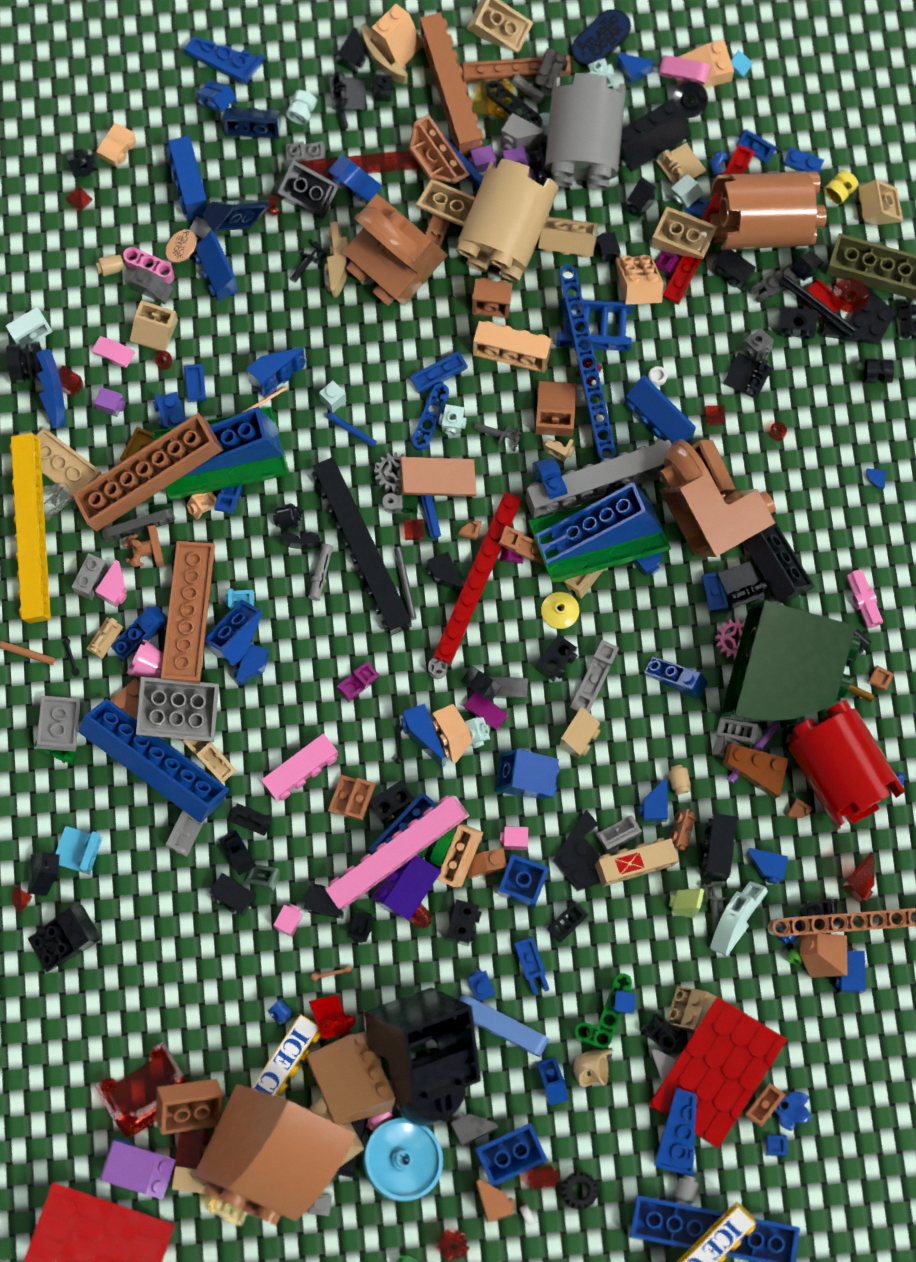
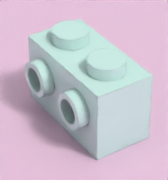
M38 307L5 325L16 344H20L22 350L26 348V343L33 344L53 332Z

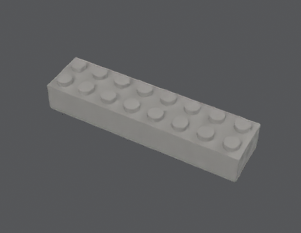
M659 440L653 443L652 446H641L634 452H623L616 458L603 459L599 464H588L581 470L566 472L562 479L568 494L549 500L543 483H532L526 491V503L532 518L536 519L604 497L606 496L607 488H612L613 486L623 483L627 486L633 482L639 485L661 477L659 472L665 468V455L672 446L670 440Z

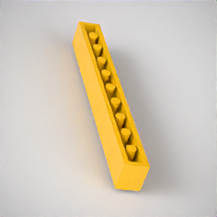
M33 433L12 436L10 451L12 453L14 523L17 533L15 534V541L18 550L16 560L19 567L17 578L20 585L18 596L21 602L19 614L23 621L35 623L51 620L40 438Z

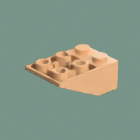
M652 256L616 257L620 288L625 304L662 303L664 283Z

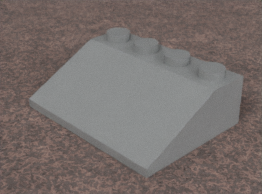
M141 677L138 693L136 735L214 742L219 684L204 682L194 684L161 678Z

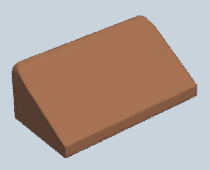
M769 1082L746 1112L745 1117L762 1127L786 1095Z

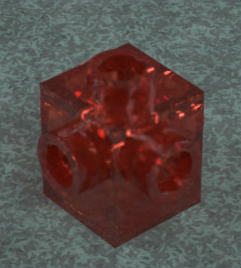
M446 1229L437 1249L444 1252L443 1257L453 1262L454 1259L459 1261L460 1257L465 1258L470 1247L467 1246L466 1235L457 1230L453 1233ZM453 1242L458 1244V1248L455 1250L450 1247Z

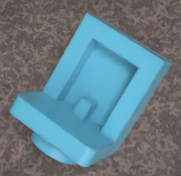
M230 588L228 589V594L225 595V604L231 610L242 599L254 606V591H234Z

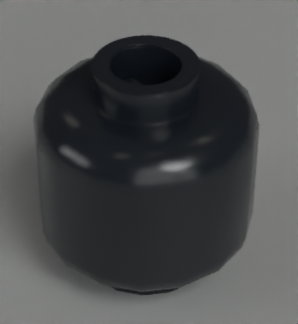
M289 503L275 510L273 521L276 526L286 531L300 525L302 513L298 506Z

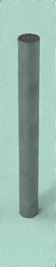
M395 547L394 552L407 612L411 620H416L417 617L402 548Z

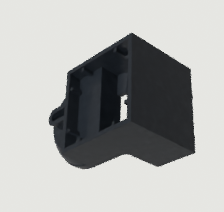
M431 987L364 1011L369 1050L385 1057L389 1061L393 1094L396 1099L395 1104L400 1114L406 1120L419 1126L436 1125L449 1119L461 1106L467 1087L481 1082L472 1006ZM430 1040L436 1042L437 1050L412 1059L410 1052L412 1047L419 1046Z

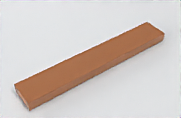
M569 56L565 59L568 61L566 70L561 71L560 76L571 75ZM543 57L462 63L463 81L513 79L517 74L522 78L536 77Z

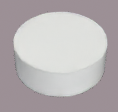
M653 367L649 372L648 379L655 386H661L667 380V372L662 367Z
M527 1204L520 1207V1211L528 1225L531 1226L537 1222Z

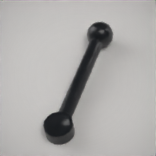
M65 638L63 644L66 645L73 668L72 674L78 676L80 671L76 668L69 645L70 639Z
M401 725L395 726L397 739L396 764L402 763V758L400 757Z

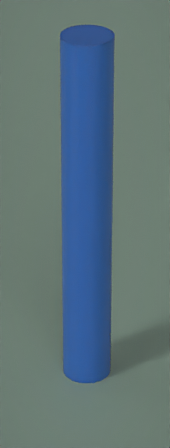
M328 413L327 419L372 447L376 445L377 441L335 414Z

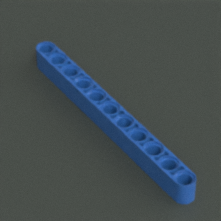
M564 265L560 270L559 280L599 461L606 459L602 456V452L607 450L611 452L612 456L610 458L613 459L616 454L577 271L572 265ZM565 272L572 273L573 277L565 278L563 274ZM575 290L577 294L575 296H569L567 294V291ZM577 307L581 312L573 314L571 309ZM581 325L585 330L577 332L574 327ZM586 343L588 349L581 350L578 345ZM584 361H590L592 363V366L590 368H585L582 365V363ZM594 379L596 381V384L594 386H589L586 383V380ZM598 397L600 402L598 404L591 403L590 398ZM600 414L604 420L597 422L594 420V416ZM601 432L606 433L608 438L600 440L598 434Z

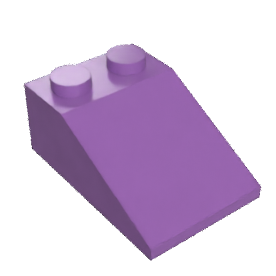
M112 1140L100 1181L163 1200L176 1160Z

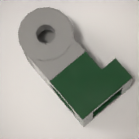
M388 493L383 497V507L387 513H418V495H395L394 493Z

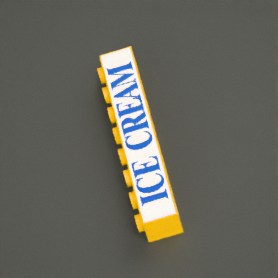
M300 1014L251 1088L274 1096L282 1095L288 1087V1084H286L290 1077L293 1078L298 1072L300 1061H305L306 1056L310 1054L309 1048L312 1043L316 1044L321 1038L317 1024Z
M736 1201L677 1262H723L726 1258V1253L730 1249L735 1250L741 1243L740 1239L745 1234L748 1236L755 1229L754 1225L756 1224L755 1218Z

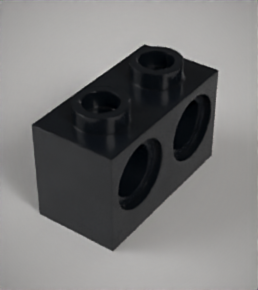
M558 634L536 663L535 669L553 682L557 678L561 679L566 672V669H564L568 663L572 664L576 659L577 647ZM564 648L568 651V654L561 655L558 650ZM553 663L557 666V669L549 670L547 665Z
M401 780L371 799L369 806L381 824L385 822L388 824L397 818V814L402 811L404 812L414 801V798ZM400 794L406 796V800L402 803L396 801V797ZM382 805H387L390 807V810L387 813H382L379 811V808Z

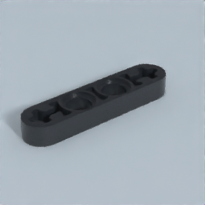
M495 80L489 81L486 84V96L510 116L513 113L530 123L537 120V124L534 123V125L542 128V117L502 84ZM490 88H497L496 91L490 92ZM505 97L511 98L512 102L510 104H504L502 102V99ZM518 108H523L526 112L523 115H518L515 111Z

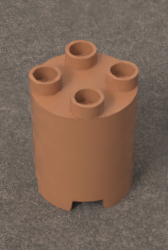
M799 171L717 175L711 188L712 193H721L719 213L710 215V224L718 226L713 237L714 242L724 243L721 246V250L814 245L817 238L816 228L824 227L827 218L825 206L817 205L816 194L819 193L821 185L819 173Z

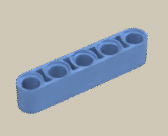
M465 994L461 995L459 1000L472 1006L475 1025L537 1057H541L549 1041L548 1037Z

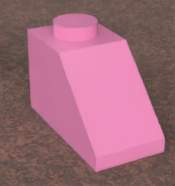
M117 560L114 561L95 590L97 597L116 608L127 597L122 568Z

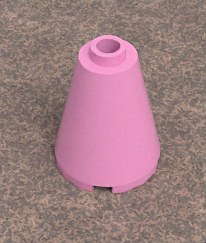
M143 639L127 674L136 677L161 678L164 653L149 641Z

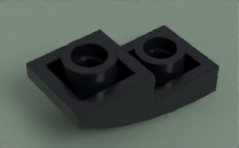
M303 532L301 539L293 533H282L280 538L282 546L294 549L320 548L322 544L319 535L313 532Z

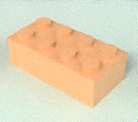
M479 321L473 341V356L545 373L552 339L543 334L534 335L526 330L518 331L506 325L498 326L490 321Z

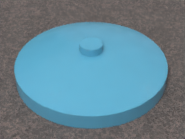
M397 1118L381 1124L371 1133L364 1147L363 1166L368 1181L378 1193L394 1201L406 1202L418 1199L434 1188L442 1172L443 1154L438 1139L427 1126H419L405 1118Z

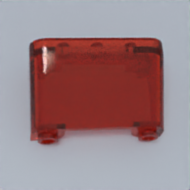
M164 1042L152 1048L149 1054L152 1061L119 1082L114 1078H105L95 1085L114 1122L127 1137L136 1135L156 1122L157 1087L189 1083Z

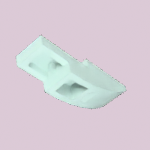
M750 881L742 893L736 891L718 923L711 943V950L728 956L749 927L746 921L767 894L768 890L765 886Z

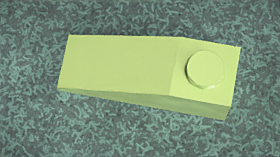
M705 889L677 890L676 894L672 895L670 899L671 913L694 919L700 909Z

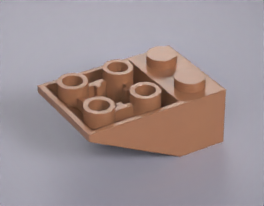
M539 381L535 434L573 437L576 383Z

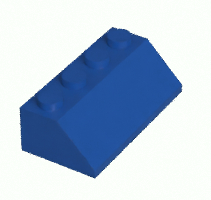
M643 375L626 395L625 405L627 409L635 412L639 416L640 422L652 429L651 432L655 437L661 438L664 441L670 440L671 445L680 439L690 443L693 440L696 426Z

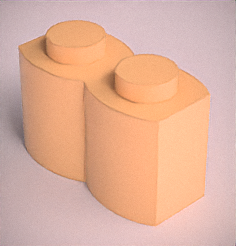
M115 123L98 147V157L115 167H118L120 163H124L127 157L126 153L129 149H133L136 144L134 132Z

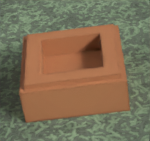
M877 665L868 684L885 692L894 674Z

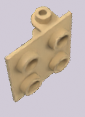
M687 143L671 152L665 150L661 154L663 157L656 160L673 185L686 174L694 179L707 171Z

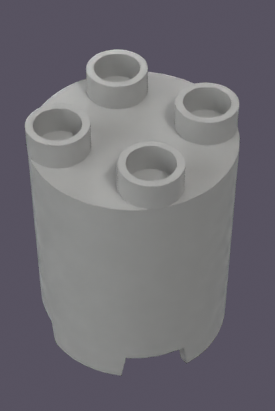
M575 73L573 84L560 86V78L558 77L553 80L545 170L551 174V179L559 187H570L573 184V180L587 181V187L590 189L607 190L609 189V180L618 175L626 93L624 83H620L619 91L607 88L606 76L588 73Z

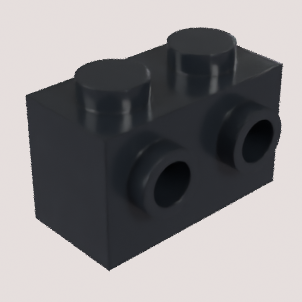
M456 899L446 941L468 947L470 942H474L477 931L473 929L475 922H480L482 914L479 911V905Z

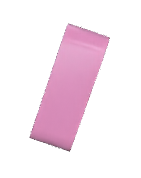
M664 55L658 74L667 78L705 84L711 66L699 61Z
M129 247L124 251V261L130 270L136 271L137 267L141 266L156 273L168 284L173 282L174 272L171 264L134 247ZM130 257H137L135 260H128ZM147 264H152V265H153V266L150 267V268H146V267H145ZM164 271L169 272L167 275H161Z

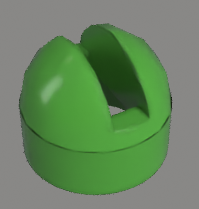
M798 948L791 949L787 954L786 961L791 964L800 965L802 963L800 950Z

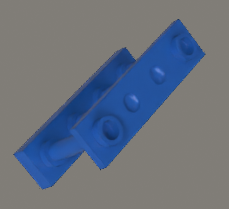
M559 298V309H564L563 332L557 333L556 347L574 348L564 298ZM583 300L588 326L590 311L601 312L600 334L591 335L593 349L630 352L632 338L626 336L627 314H632L633 304L626 305L624 301ZM574 307V308L571 309V311H572V310H580V309L577 308V307ZM608 312L619 313L618 336L607 335ZM580 343L578 345L579 348L588 349V345L586 343Z

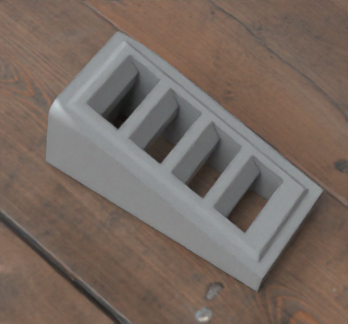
M720 718L716 736H726L737 742L755 745L759 726L754 723ZM725 724H729L727 733H723ZM733 725L736 726L734 735H732ZM741 727L744 728L743 736H739ZM749 729L752 730L750 738L747 737Z

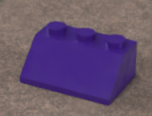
M416 855L386 877L376 889L371 899L384 910L409 921L441 871Z

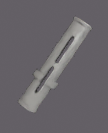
M321 544L315 574L311 578L312 585L308 596L311 600L319 601L321 599L323 586L326 585L325 577L333 550L332 545Z

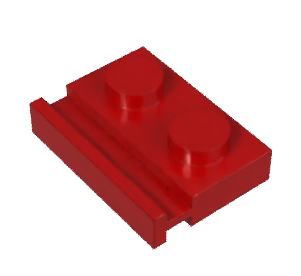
M817 279L814 284L806 289L835 313L844 306V303L820 279ZM800 299L810 310H815L807 303H805L802 299ZM818 313L817 317L825 323L828 319Z

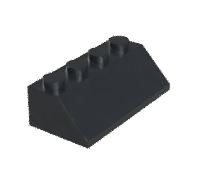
M673 99L622 129L620 157L631 172L691 136L684 114Z
M777 523L743 541L745 550L751 555L754 565L760 570L764 581L769 585L774 598L779 603L790 601L815 587Z

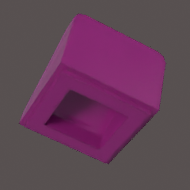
M662 251L655 265L658 270L673 276L680 260L677 255Z
M502 546L500 561L523 564L524 557Z

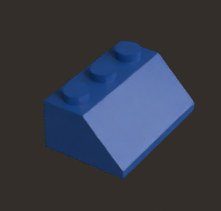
M211 231L196 245L194 258L197 264H201L203 267L201 273L204 279L209 280L211 284L208 287L212 296L216 295L219 301L238 293L236 277L215 233Z
M531 1123L475 1149L483 1170L493 1187L548 1161Z

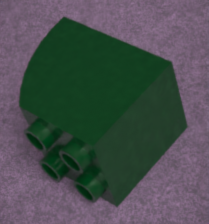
M767 600L750 605L720 718L752 723L788 720L818 712L834 704L837 696L844 698L848 692L851 680L850 675L843 674L847 659L854 660L860 647V637L853 636L856 626Z

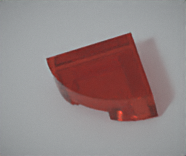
M15 886L12 892V901L15 908L23 914L32 896Z

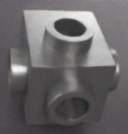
M760 328L753 335L749 334L745 338L743 352L748 358L757 362L761 358L764 359L772 350L774 340Z

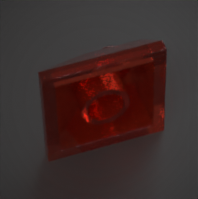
M870 852L841 887L843 891L858 903L863 899L867 901L873 894L871 890L875 885L873 852Z

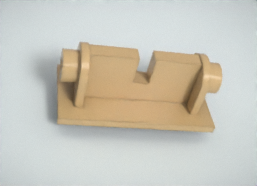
M107 617L88 645L87 650L103 659L123 629V626L118 624V621L114 618Z

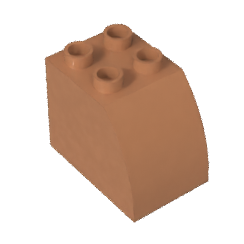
M236 1084L194 1175L207 1181L204 1193L229 1203L250 1215L273 1225H277L280 1216L297 1221L328 1186L347 1155L356 1134L289 1100Z

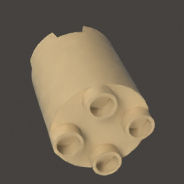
M501 159L499 165L495 168L494 162L490 161L458 238L456 252L467 257L466 264L473 269L486 272L488 266L491 265L500 269L499 275L519 282L522 273L527 269L559 187L550 178L547 179L544 186L538 184L528 177L530 167L524 164Z

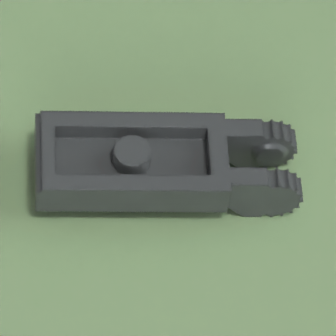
M792 263L749 289L752 294L762 288L765 290V292L756 297L758 303L769 297L772 298L787 289L780 283L784 275L789 276L796 283L801 281V278L791 270Z

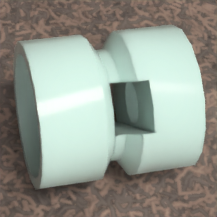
M297 90L286 112V116L297 124L306 125L311 116L309 112L314 110L317 99L309 92Z

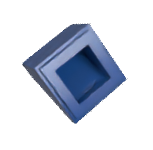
M616 990L613 1012L633 1015L636 994Z

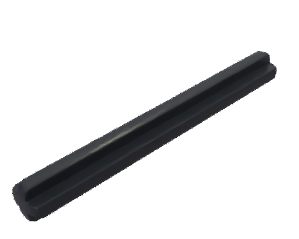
M784 275L781 278L780 283L817 310L818 313L850 337L855 334L857 329L789 276Z

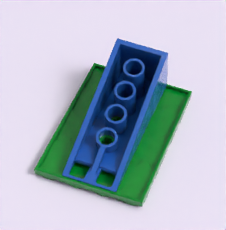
M255 407L243 413L207 420L223 451L168 485L166 491L168 498L179 499L194 494H204L232 486H241L260 480L265 481L289 475L290 471L273 409L271 407L262 409ZM177 426L152 431L154 441Z
M634 482L599 501L529 520L530 527L553 583L671 550L647 490L645 488L639 489Z

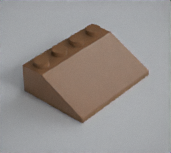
M366 1031L345 1036L306 1056L333 1123L340 1125L391 1112L396 1099L376 1053L369 1050Z

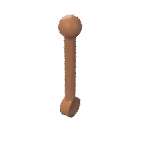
M347 967L318 975L314 973L311 975V980L317 981L318 978L348 973L352 969Z

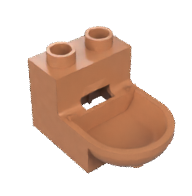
M377 193L365 208L354 216V219L363 228L343 251L352 260L346 269L361 282L368 275L376 281L378 285L372 292L388 306L394 299L406 305L448 256L447 253Z
M680 439L674 442L668 449L664 459L665 468L659 472L666 487L661 489L660 492L695 557H717L775 524L771 514L776 511V507L767 492L759 493L758 489L734 491L727 496L720 494L704 462L689 443Z

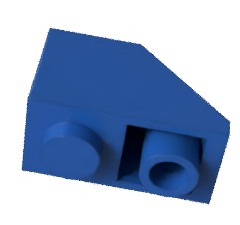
M249 645L246 654L241 659L240 666L236 667L234 672L237 685H243L265 672L269 657L268 648Z

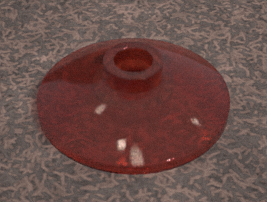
M844 279L834 286L832 300L840 310L856 312L863 309L868 303L869 291L859 280Z

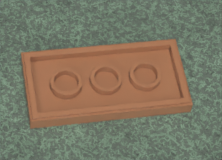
M400 458L402 495L475 497L477 495L474 459Z

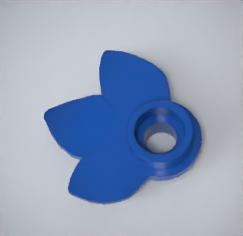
M792 1092L785 1096L774 1110L779 1115V1122L783 1128L793 1131L795 1122L806 1123L811 1120L810 1112L804 1106L809 1099L807 1094ZM782 1102H785L787 1104V1108L785 1110L781 1108Z

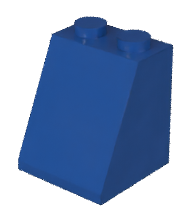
M521 749L500 754L495 792L538 799L554 797L557 790L556 777L559 773V759Z

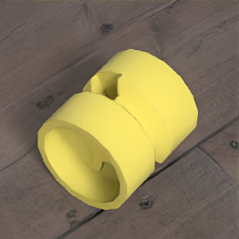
M841 170L834 177V180L825 186L824 192L832 202L840 205L859 184L853 174L847 170Z

